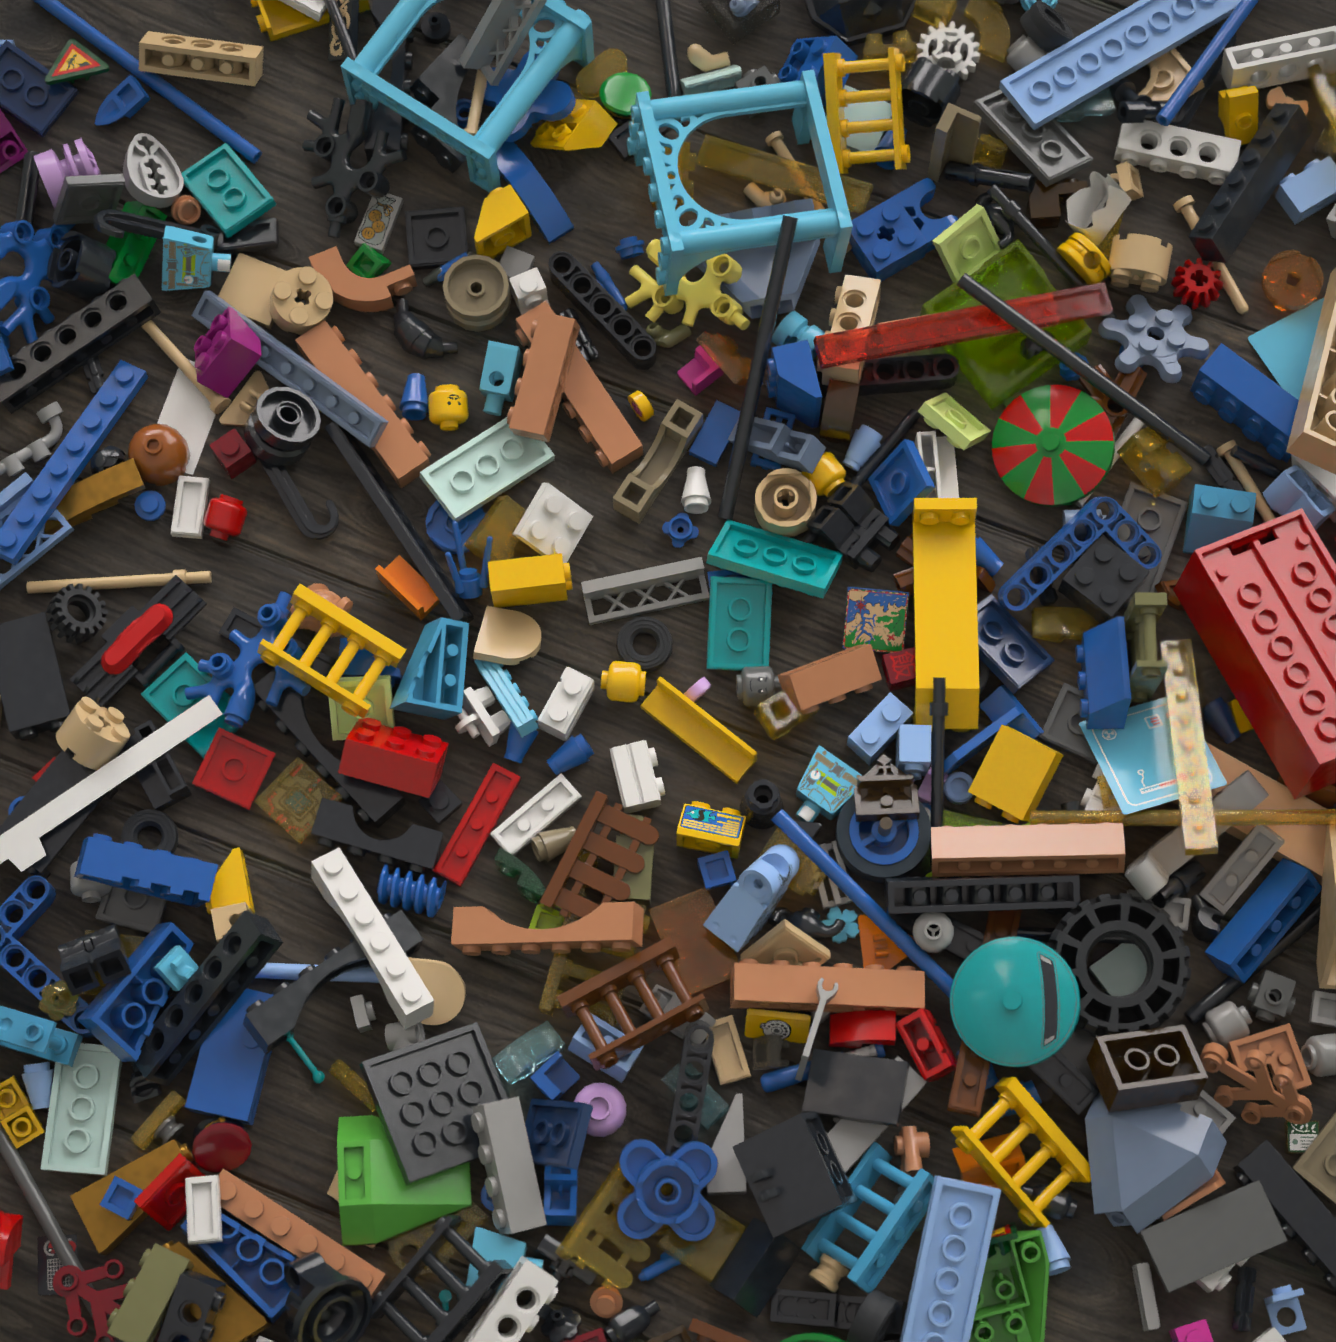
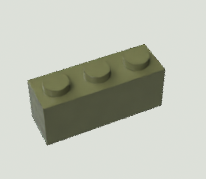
M157 1243L154 1244L152 1250L148 1248L139 1262V1266L142 1268L136 1279H130L125 1287L123 1296L126 1298L120 1309L115 1308L108 1319L107 1326L110 1328L107 1333L121 1342H154L165 1321L180 1274L192 1270L194 1264L189 1259Z

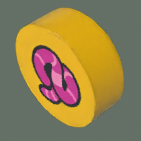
M637 390L628 396L630 406L641 421L645 422L654 416L652 405L641 391Z

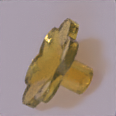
M59 980L54 985H46L42 989L43 998L39 1003V1008L44 1013H48L52 1020L59 1021L64 1016L75 1014L77 1010L75 1003L79 999V994L72 996L64 980Z

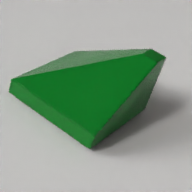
M363 243L346 266L355 275L364 278H376L392 262L366 243Z

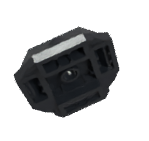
M804 0L811 24L831 36H837L848 47L903 32L919 0Z

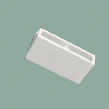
M936 431L917 432L914 442L936 487L926 498H959L954 446L947 441V436L936 437Z

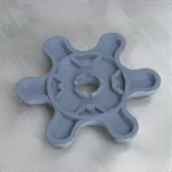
M1133 295L1127 301L1126 310L1130 314L1128 320L1106 318L1098 327V333L1103 338L1118 341L1123 345L1124 351L1115 359V367L1122 373H1132L1140 365H1151L1158 370L1163 381L1177 383L1182 378L1181 366L1178 363L1180 358L1192 357L1201 360L1208 357L1210 352L1209 344L1205 339L1191 336L1184 330V327L1192 321V312L1188 306L1180 304L1171 311L1167 309L1155 311L1149 306L1147 299L1142 295ZM1149 332L1163 339L1155 340L1152 337H1148Z

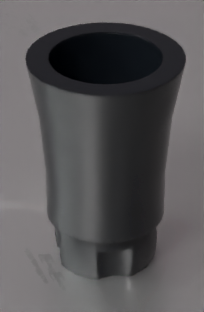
M762 779L755 781L749 786L740 803L741 816H746V823L756 829H768L776 825L771 819L781 809L784 810L778 788L768 780ZM759 798H765L768 802L759 803L757 800Z

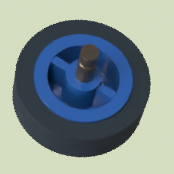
M853 795L845 803L839 814L835 832L837 848L845 865L859 877L878 883H884V878H902L914 872L925 858L931 841V822L922 803L919 801V819L891 820L889 817H884L880 821L856 822Z

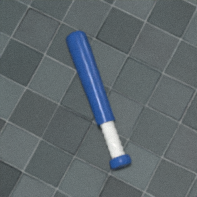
M871 1044L861 1049L845 1052L869 1057H885L884 1047L880 1044ZM811 1061L807 1062L801 1081L795 1079L799 1064L763 1074L760 1077L763 1090L770 1093L808 1080Z

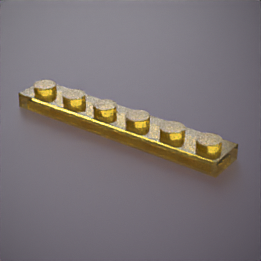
M705 135L696 159V163L699 166L772 188H779L785 192L805 198H813L815 201L827 204L817 167L714 136ZM840 174L849 211L863 214L871 196L873 185Z

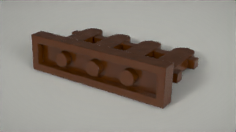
M596 790L539 902L541 908L553 913L555 907L561 909L559 915L566 919L569 913L580 919L600 906L579 895L583 885L605 895L601 904L612 902V900L617 902L627 901L631 895L629 885L622 881L626 872L639 874L645 867L643 857L636 853L640 844L653 846L659 840L657 829L650 825L652 819L645 816L643 821H640L622 812L623 805L617 802L614 807L609 806L608 796ZM598 823L604 825L599 835L593 833ZM611 830L633 839L629 849L607 839ZM584 851L590 853L585 863L579 861ZM597 858H601L619 867L614 877L593 867ZM570 879L576 881L571 891L565 889Z

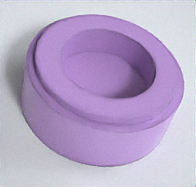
M702 677L684 695L691 701L696 702L711 688V684L705 677Z

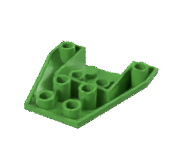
M372 1115L339 1117L337 1136L338 1189L343 1246L378 1244L472 1206L470 1162L406 1185L380 1117Z
M1041 1230L1017 1231L1018 1238L1009 1240L1011 1251L1004 1256L1001 1255L998 1243L994 1244L997 1254L986 1259L969 1342H1044L1049 1259Z

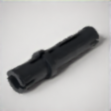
M949 161L945 169V174H950L945 176L946 180L962 181L975 187L979 185L993 186L996 184L999 188L1031 193L1035 186V180H1031L1035 178L1034 174L983 167L981 163H973L971 165Z

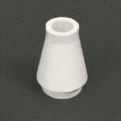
M699 466L687 469V477L681 499L684 510L691 514L704 513L708 511V506L711 504L705 469Z

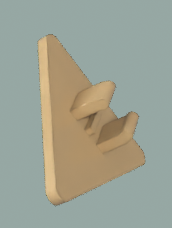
M261 371L253 373L220 417L219 421L222 425L245 427L258 398L266 390H269Z

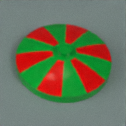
M1065 385L1036 387L1015 398L999 417L992 438L994 464L1006 486L1023 500L1045 507L1070 505L1094 492L1106 478L1112 466L1115 453L1113 427L1103 408L1085 392Z

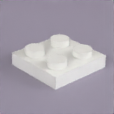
M542 483L513 535L540 555L562 553L563 563H567L593 516L551 484Z

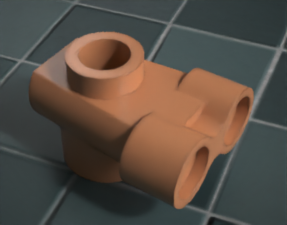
M904 1126L901 1128L899 1136L894 1137L895 1155H901L900 1170L911 1177H915L920 1168L923 1169L921 1158L929 1157L930 1139L928 1132H917L916 1126Z

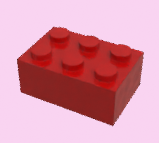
M359 718L345 740L338 773L430 798L441 778L449 743L443 742L441 738L435 735L427 734L421 736L411 733V730L406 727L395 726L392 728L381 725L380 721L373 718Z

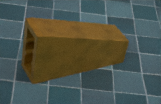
M173 1139L70 1196L99 1254L105 1256L111 1253L148 1216L138 1206L129 1221L99 1205L114 1177L117 1176L144 1190L179 1153L190 1162L194 1161V1157L186 1143L180 1145L177 1140Z
M172 1240L162 1245L189 1259L194 1264L193 1271L226 1283L223 1292L226 1294V1301L220 1313L216 1312L213 1321L216 1330L211 1342H246L272 1325L257 1308L184 1243L180 1241L174 1243ZM192 1303L190 1307L193 1317L200 1319L201 1309L197 1304Z

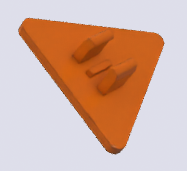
M859 915L857 920L863 968L867 965L878 964L884 966V969H892L908 957L868 916Z

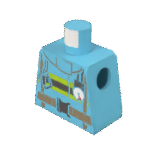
M166 226L163 237L162 290L210 287L213 271L230 272L231 254L213 253L214 237Z
M819 745L797 787L796 796L804 803L795 816L802 822H813L820 813L827 819L833 820L841 812L845 803L854 795L857 779L862 775Z

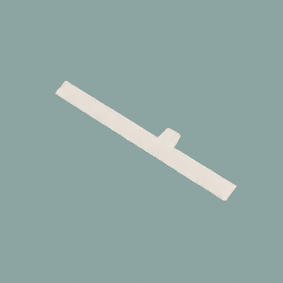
M210 695L0 835V864L9 859L22 872L46 856V853L39 839L41 836L221 716L222 712Z

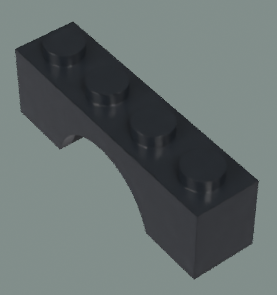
M323 797L311 831L312 837L317 838L316 844L333 849L335 844L347 847V853L359 857H364L365 853L378 856L377 862L388 864L389 866H395L396 862L408 865V871L410 870L420 875L425 874L426 871L433 872L443 840V832L412 824L403 835L395 839L378 840L371 838L361 831L356 824L353 806Z

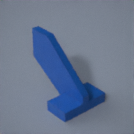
M1001 685L979 705L993 723L944 760V776L954 772L994 741L1001 725L1009 726L1034 740L1043 734L1044 731L1005 685Z

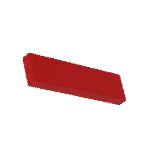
M495 763L492 764L437 862L433 873L462 887L490 833L493 831L521 780L520 776Z

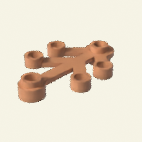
M1208 1043L1204 1046L1200 1060L1206 1071L1212 1073L1221 1071L1245 1086L1232 1088L1227 1085L1219 1086L1215 1092L1214 1100L1220 1105L1229 1107L1232 1105L1233 1100H1268L1274 1104L1259 1105L1254 1102L1246 1103L1241 1117L1249 1124H1257L1261 1117H1284L1287 1121L1294 1124H1305L1311 1120L1313 1115L1311 1102L1307 1097L1297 1093L1293 1081L1295 1075L1291 1069L1279 1067L1273 1076L1274 1085L1283 1090L1284 1095L1274 1090L1265 1064L1267 1058L1262 1051L1250 1050L1245 1059V1066L1255 1074V1077L1227 1061L1228 1051L1224 1046L1218 1043Z

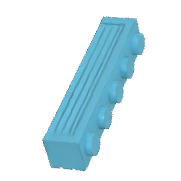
M474 660L478 671L520 736L524 737L538 729L536 713L533 709L529 711L527 707L530 705L525 696L520 697L519 693L521 691L516 683H511L512 677L508 670L503 671L501 668L504 665Z

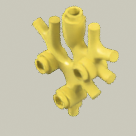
M654 239L648 244L646 253L648 258L659 267L658 252H661L660 240ZM721 254L706 260V272L699 281L690 282L687 280L686 275H684L679 281L677 295L665 296L663 285L658 286L657 281L638 265H634L630 269V275L640 282L641 287L626 297L625 302L629 308H633L642 301L652 298L654 305L645 315L652 322H656L664 311L668 314L680 312L685 301L686 312L682 323L687 326L693 327L697 314L702 308L711 309L713 315L729 325L735 324L741 330H745L750 324V321L742 315V306L729 295L722 294L720 290L722 282L733 284L742 275L741 265L727 254Z

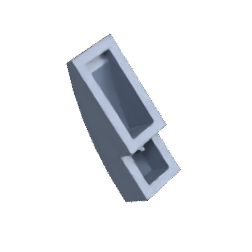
M755 417L748 451L779 464L813 474L826 449L814 435L793 431L783 423ZM738 421L727 439L731 443H734Z

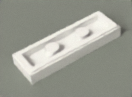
M561 773L493 830L490 835L504 852L512 858L530 843L531 838L536 837V833L547 829L580 801L582 796Z

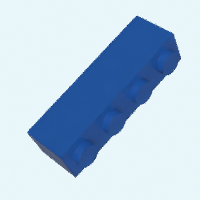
M1282 858L1205 950L1206 955L1219 971L1245 983L1319 894L1322 886L1309 869Z

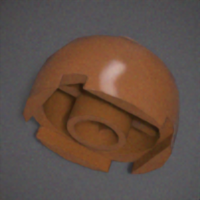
M154 423L144 426L134 434L129 443L128 458L134 459L142 481L155 484L156 486H165L177 481L179 475H184L187 470L188 460H190V451L186 440L176 429L166 424Z

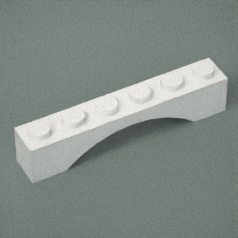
M337 848L311 861V878L325 901L341 917L359 943L379 980L389 1005L403 1028L406 1030L432 1016L434 999L341 849Z

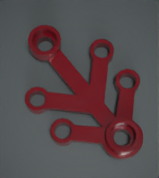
M111 1259L102 1267L81 1271L73 1265H66L55 1273L53 1288L59 1296L66 1299L69 1314L67 1331L72 1336L82 1337L88 1331V1323L82 1318L80 1296L91 1304L97 1335L94 1342H100L103 1338H109L110 1342H115V1339L107 1333L109 1327L107 1326L108 1319L106 1313L111 1315L115 1308L120 1309L121 1305L114 1301L126 1298L123 1296V1292L127 1284L96 1291L87 1284L106 1278L110 1280L122 1278L125 1268L119 1260ZM113 1264H117L120 1267L116 1275L109 1274V1267ZM67 1276L74 1277V1283L70 1287L63 1285V1281ZM76 1321H82L83 1328L79 1332H73L72 1325ZM160 1329V1331H159V1333H158L156 1339L154 1340V1342H157V1341H158V1338H159L161 1329Z

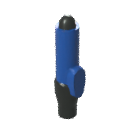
M466 251L443 266L436 268L422 279L426 287H429L434 283L444 281L445 273L454 262L462 257L475 255V253Z

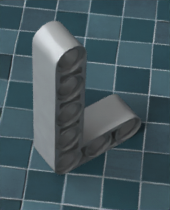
M1249 770L1245 771L1136 858L1127 867L1124 876L1144 900L1149 899L1168 883L1169 876L1260 804L1269 794Z

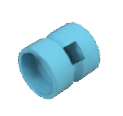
M794 310L787 314L772 336V342L780 346L808 340L814 360L823 348L825 332L816 325L808 326V320Z

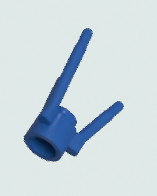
M454 520L452 527L460 566L459 574L451 553L446 552L445 557L455 583V591L459 594V597L464 599L476 598L483 594L482 588L489 587L487 577L488 562H490L493 537H487L480 575L477 573L476 568H467L458 522Z

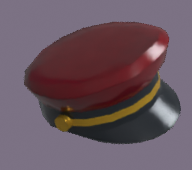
M225 1117L209 1118L200 1122L194 1128L193 1157L195 1162L207 1171L220 1173L222 1169L226 1171L236 1169L245 1163L251 1153L252 1143L246 1128L239 1121Z

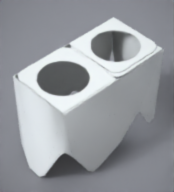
M1092 172L1090 174L1091 186L1080 189L1067 199L1068 222H1065L1074 232L1081 233L1093 244L1099 246L1132 200L1109 174H1107L1108 177L1104 178L1098 172ZM1091 222H1093V226L1087 228L1088 225H1089Z

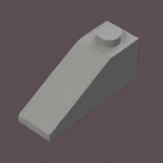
M742 1094L735 1095L711 1148L717 1157L718 1168L714 1178L703 1187L707 1188V1196L746 1194V1177L732 1148L744 1141Z

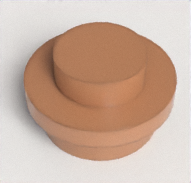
M182 195L173 202L171 214L173 219L179 224L191 225L200 217L201 207L194 197Z
M602 1286L593 1292L590 1306L598 1316L611 1318L621 1311L623 1299L616 1288Z

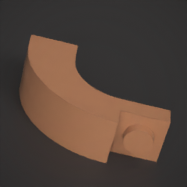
M337 246L309 257L311 267L322 274L329 282L333 292V300L352 310L378 312L394 308L391 296L405 295L413 287L417 286L415 275L410 265L380 277L364 278L355 275L345 266Z

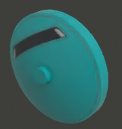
M1004 937L980 946L961 964L951 987L950 1010L959 1036L977 1055L1001 1066L1027 1067L1051 1058L1069 1041L1077 1026L1080 1014V991L1075 975L1067 962L1052 948L1029 938Z

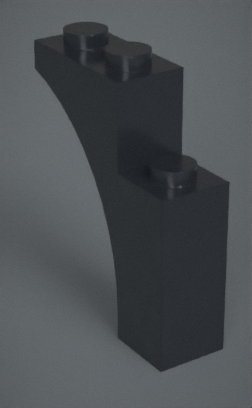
M462 33L450 43L409 88L420 103L457 125L456 105L459 89L464 76L469 70L463 68L459 62L463 51L469 43V40ZM417 125L409 132L414 136L418 145L431 152L436 157L437 162L452 173L466 160L465 155Z

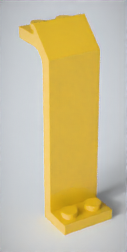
M914 498L912 526L915 708L913 724L931 725V732L932 716L929 715L930 702H933V677H946L945 702H948L949 705L948 716H945V729H952L955 732H967L970 729H978L979 655L975 544L977 498Z

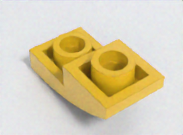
M13 1075L1 1082L0 1122L17 1149L44 1133L45 1130L35 1111L32 1110V1106L15 1076Z

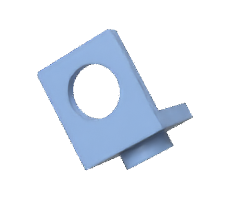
M1290 1284L1271 1289L1273 1296L1264 1298L1271 1326L1275 1327L1281 1336L1305 1330L1307 1327L1298 1300V1296L1304 1295L1303 1288L1292 1291ZM1283 1307H1288L1295 1313V1322L1289 1327L1282 1326L1277 1320V1313Z

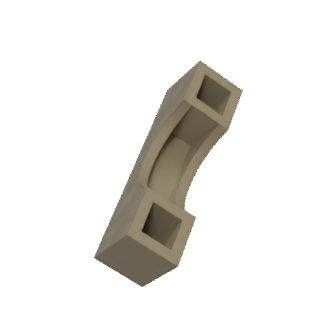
M676 399L663 419L657 436L646 456L638 467L627 475L614 495V510L638 524L641 523L703 426V413Z

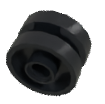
M274 387L266 390L258 398L253 412L245 424L244 436L246 444L253 454L264 462L276 466H289L299 462L308 451L312 440L319 431L321 422L319 410L313 401L301 391L289 387Z

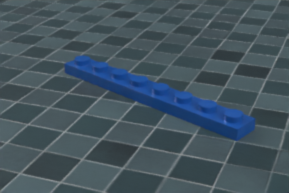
M123 360L119 361L0 528L1 559L13 565L18 563L148 379L145 370Z

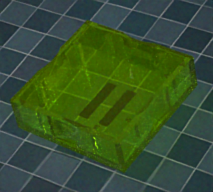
M1019 239L988 259L976 272L970 275L1005 302L1051 294L1059 322L1054 327L1042 329L1051 332L1057 341L1072 352H1076L1088 344L1092 332L1091 328L1070 302L1052 286L1045 271ZM956 281L924 303L920 316L982 306L983 304L956 285L958 281ZM1020 332L942 346L947 354L957 358L960 365L959 369L992 410L1003 403L1005 399L1010 398L1060 363V361L1045 350L1040 351L1038 355L1033 356L1029 360L1022 357L1020 354V342L1027 337Z

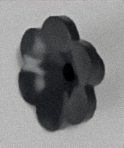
M563 1307L560 1310L550 1312L545 1320L546 1322L541 1326V1332L545 1337H549L551 1342L573 1340L578 1334L577 1328L581 1326L582 1320L578 1314H573L571 1308Z

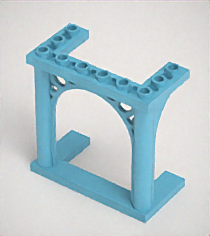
M400 0L356 59L353 61L347 57L341 65L350 105H355L356 99L373 103L372 109L375 111L379 106V102L386 105L465 155L470 181L490 193L492 190L501 187L496 156L497 151L550 80L571 61L577 62L586 69H589L595 61L592 21L585 12L579 9L575 11L567 6L564 0H547L528 32L530 49L523 71L475 136L377 76L421 17L432 6L442 1ZM521 10L520 13H519V16H520L521 19H522V10ZM541 20H549L555 24L554 28L548 32H538L534 29V25ZM538 40L544 41L543 48H539L536 45Z
M814 70L802 71L801 78L798 81L650 100L648 91L636 93L635 105H631L632 121L629 122L630 137H627V150L629 155H634L636 166H643L644 175L650 176L651 184H648L650 202L656 203L657 210L654 211L655 225L657 229L661 228L663 237H660L661 252H658L659 267H656L655 273L658 286L663 285L665 296L677 295L680 279L693 267L710 258L737 250L777 245L783 215L743 220L718 216L698 205L686 192L680 180L678 155L688 136L707 122L731 116L794 108L792 123L798 145L807 144L810 142V138L812 140L828 208L783 215L798 218L793 242L825 238L823 249L829 273L841 272L853 225ZM689 121L690 124L688 126H682L683 122ZM670 127L678 133L679 137L674 140L667 139L659 133V128ZM664 147L671 148L672 153L665 155L666 150ZM672 174L675 176V178L669 179L668 175ZM676 198H680L683 200L684 205L678 207L675 211L677 206ZM692 211L697 214V220L694 224L690 226H682L680 224L679 218L685 212ZM704 221H710L713 226L705 225V228H702Z

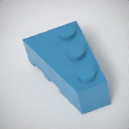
M441 617L424 626L389 709L443 720L462 713L469 623Z

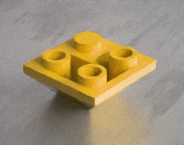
M576 99L575 107L567 117L558 121H545V123L541 124L530 144L536 148L564 151L602 147L617 123L596 100Z

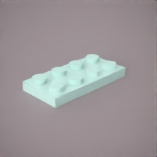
M506 417L422 470L420 478L451 519L458 522L552 462L555 455L544 441L515 435L510 430Z
M81 1043L72 1067L55 1062L41 1170L107 1176L122 1061L105 1045Z

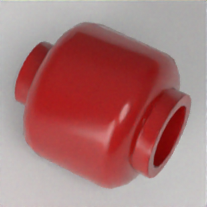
M220 494L219 498H212L210 500L203 520L204 525L211 529L210 536L227 541L229 536L236 537L241 534L247 516V509L242 506L243 501L224 494Z

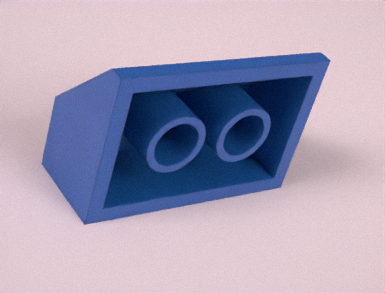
M808 340L772 347L771 358L767 359V380H765L768 397H774L777 408L796 415V419L809 427H819L822 394Z
M1118 616L1083 632L1081 645H1076L1075 647L1076 663H1081L1082 671L1078 672L1077 676L1078 690H1083L1084 699H1080V717H1086V729H1124L1131 702V688L1124 616Z

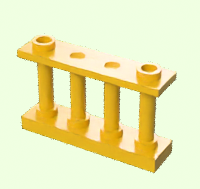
M891 47L888 48V58L846 62L845 59H841L840 53H823L827 125L839 173L848 174V167H851L852 164L895 161V170L906 169V163H910V147L905 145L901 87V72L905 71L903 53L899 54V48ZM889 70L890 88L851 92L843 89L842 77H846L848 73ZM891 100L892 119L849 122L848 119H845L844 107H848V104ZM893 131L894 149L851 152L850 149H847L846 137H849L850 134Z
M299 583L290 601L294 605V612L273 644L262 639L257 653L261 655L260 658L268 665L273 667L280 666L341 704V708L349 715L354 717L359 715L364 718L371 705L363 700L385 666L392 665L396 668L402 660L406 649ZM311 615L321 621V628L300 660H297L283 650L305 616L309 617ZM338 632L347 638L348 644L328 675L324 677L310 668L331 634ZM364 648L374 654L375 660L352 694L337 685L358 650H363Z
M1002 1077L994 1085L1000 1093V1100L971 1129L967 1126H954L950 1131L957 1138L955 1140L957 1146L966 1154L972 1155L1019 1210L1017 1213L1019 1218L1029 1227L1046 1228L1050 1222L1041 1212L1071 1181L1089 1183L1091 1181L1090 1166L1087 1160L1017 1078ZM1008 1109H1014L1021 1118L1019 1120L1020 1125L990 1153L979 1139ZM1029 1133L1035 1134L1042 1142L1040 1144L1041 1148L1011 1178L1000 1163ZM1050 1157L1055 1158L1061 1164L1062 1172L1032 1202L1022 1191L1021 1187Z

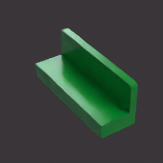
M139 201L126 202L122 209L123 212L165 221L167 215L157 208L147 206ZM125 232L123 238L109 237L106 245L116 251V258L109 275L112 286L115 287L119 281L129 278L133 274L137 278L139 277L157 238Z

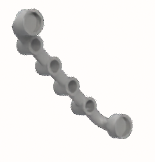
M57 401L36 413L42 424L49 422L51 426L49 434L1 460L0 476L7 473L9 478L13 477L25 469L22 464L32 458L37 463L51 454L48 448L59 441L63 431V425L59 417L63 410Z

